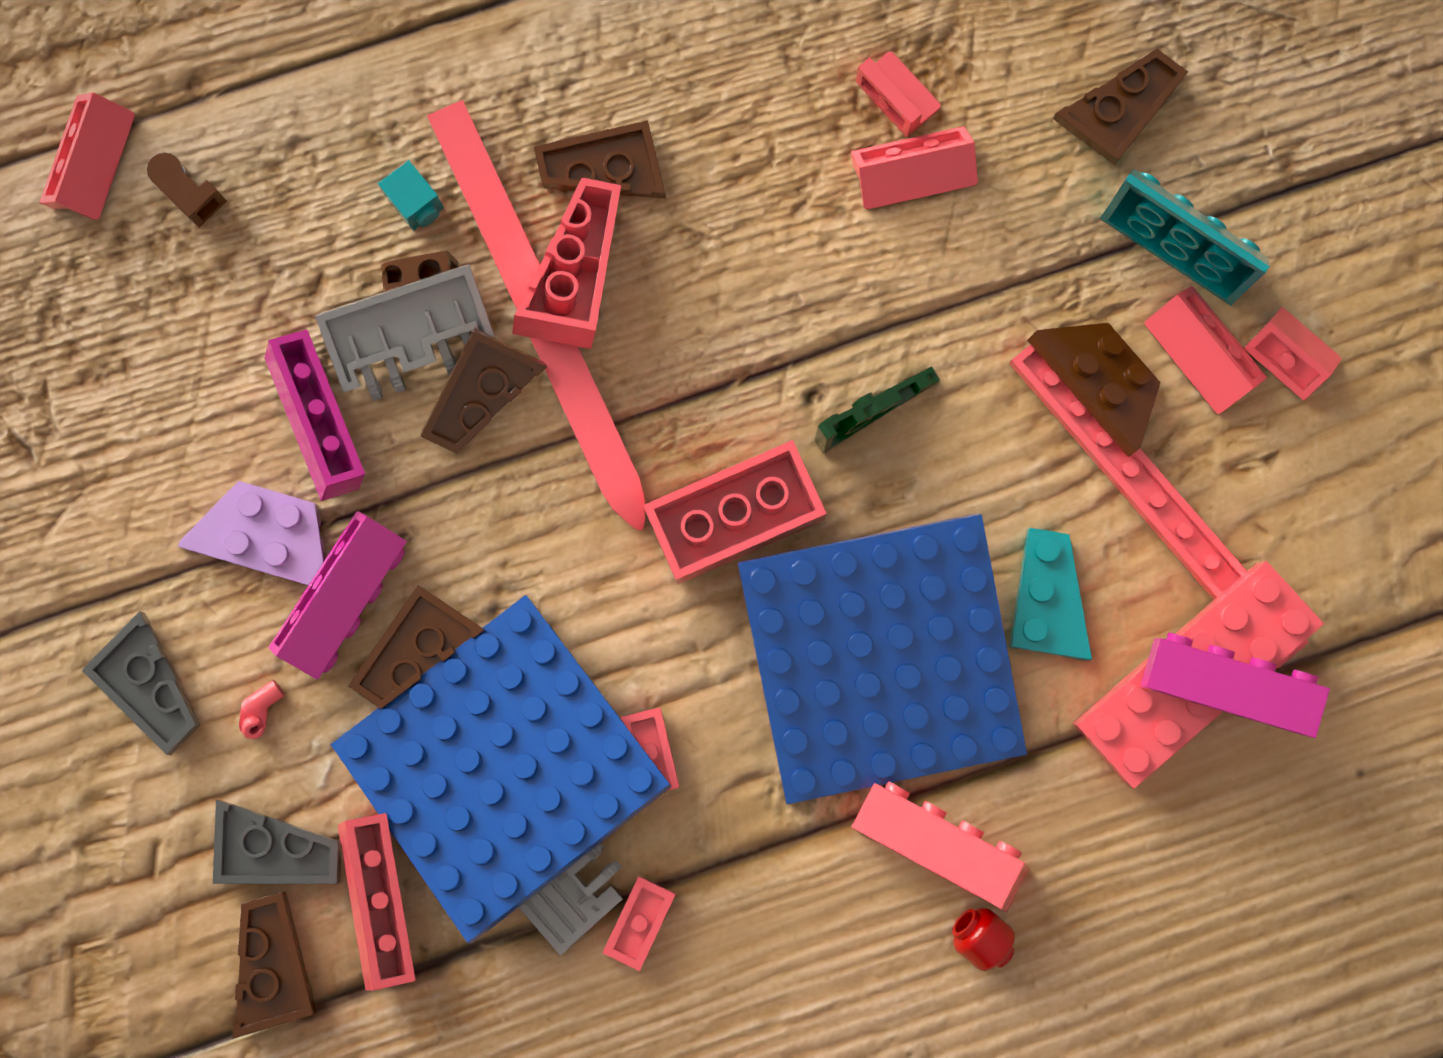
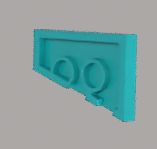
M1036 528L1027 529L1009 648L1092 661L1070 534Z

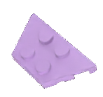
M238 481L180 540L178 547L307 586L323 564L324 555H326L324 541L320 535L319 527L321 521L317 504Z

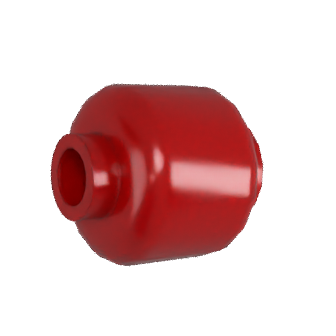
M968 909L956 920L952 928V934L954 935L953 946L957 953L976 969L989 971L995 967L1002 968L1009 963L1014 955L1015 933L1011 926L991 909Z

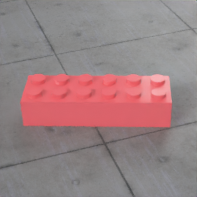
M1267 561L1256 563L1175 634L1193 639L1191 646L1193 648L1208 652L1209 645H1214L1234 651L1233 660L1249 664L1251 657L1278 665L1322 627L1324 623ZM1148 658L1072 723L1123 782L1133 789L1223 712L1140 687Z

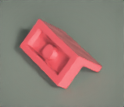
M893 52L886 53L876 63L869 57L858 67L856 83L906 137L910 136L940 110L941 104Z
M1283 307L1273 315L1270 321L1244 347L1250 355L1303 401L1332 375L1341 361V357Z

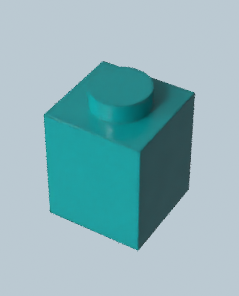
M410 160L377 183L385 197L413 231L420 226L426 227L438 218L439 211L444 208L438 195Z

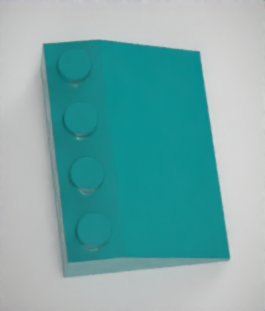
M1135 169L1127 176L1100 217L1102 221L1230 306L1258 281L1270 267L1268 257L1260 252V248L1254 242L1245 238L1239 239L1227 231V227L1222 221L1212 216L1206 217L1194 209L1193 204L1187 198L1178 194H1171L1161 187L1160 182L1154 176L1144 172L1140 173Z

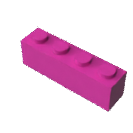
M308 330L268 340L264 359L320 500L324 501L359 490L365 472Z
M357 511L269 645L270 651L278 658L317 680L323 672H329L338 658L337 649L345 638H350L357 630L361 621L359 615L366 604L373 603L379 596L383 587L381 581L389 569H395L401 562L405 553L403 547L407 541Z
M1168 632L1166 639L1154 638L1140 687L1299 735L1316 738L1330 688L1317 685L1318 676L1298 670H1293L1292 676L1275 672L1277 664L1251 657L1249 664L1233 660L1234 651L1214 645H1209L1208 652L1191 647L1193 639Z

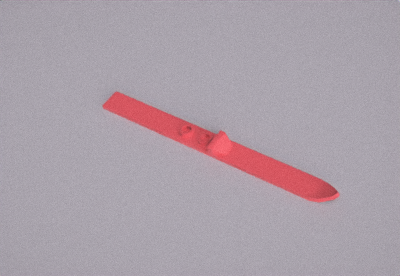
M463 100L429 114L427 117L515 307L518 309L540 264ZM530 338L540 360L547 364L545 369L547 376L603 496L612 509L630 526L637 530H642L645 523V509L643 506L645 505L640 478L577 346Z

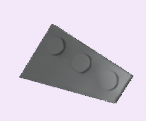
M139 611L82 669L166 755H172L200 726L145 612Z
M216 800L213 884L340 883L341 843L339 840L223 800Z

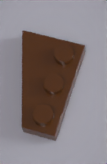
M1156 49L1119 72L1115 78L1104 85L1086 93L1082 99L1071 106H1066L1056 112L1053 119L1112 164L1116 165L1182 82L1188 71Z
M648 120L534 146L541 182L545 189L575 191L581 178L621 185L620 195L666 199Z
M474 328L420 436L457 454L491 421L492 417L509 401L511 402L519 395L521 390L535 376L537 377L545 370L547 364Z
M417 585L348 687L380 709H383L419 682L425 672L441 660L445 662L456 653L455 649L471 637L475 639L485 629Z
M286 891L241 904L238 947L240 965L239 979L235 990L237 1008L232 1039L317 1013Z

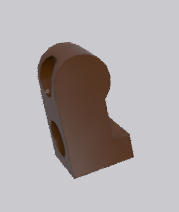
M159 153L148 162L147 174L150 180L199 228L227 202L207 179L198 187L190 179V173L186 167L171 153Z
M447 250L387 261L381 265L383 292L458 268V261Z

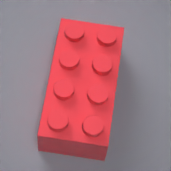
M793 440L643 505L677 585L823 522L827 514Z

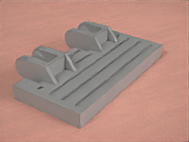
M470 264L315 315L343 392L361 386L355 370L360 368L373 401L383 397L381 385L372 367L373 363L385 361L391 384L397 393L406 391V387L395 356L398 355L403 372L436 362L437 358L431 344L437 343L446 370L450 376L456 364V359L451 353L447 341L448 338L461 335L465 347L471 335L470 331L474 328L496 338Z
M601 843L519 906V909L560 956L623 899L613 885L599 897L594 893L622 868L617 861L609 863L589 885L577 874L589 862H593L602 854V850L605 847Z

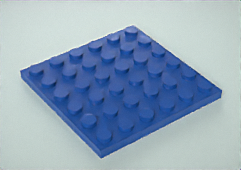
M977 513L737 562L786 804L872 787L874 783L883 785L887 784L888 781L893 783L1027 755L982 514Z
M524 595L483 627L485 631L475 639L471 637L455 649L456 653L445 662L441 660L422 675V679L393 702L383 709L377 708L330 744L377 813L387 814L390 832L466 942L470 944L474 943L672 787L527 595Z

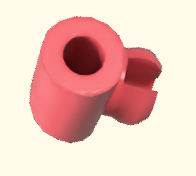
M272 680L242 702L239 729L248 739H257L263 735L266 728L268 707L285 697L283 690L275 680Z

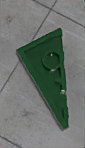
M931 366L876 396L872 392L864 395L851 405L853 408L841 414L836 413L821 422L817 428L815 443L824 454L940 381L939 377Z

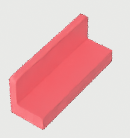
M94 92L77 95L39 203L52 209L67 208L89 219L98 220L135 117L134 112Z
M964 126L851 151L852 165L859 177L862 204L865 209L975 186L978 183L975 142Z
M1193 286L1177 294L1145 321V326L1217 414H1221L1267 379V376Z

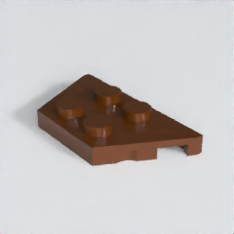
M1109 323L1042 329L1034 332L1027 340L1123 452L1128 457L1135 453L1141 447L1161 382Z

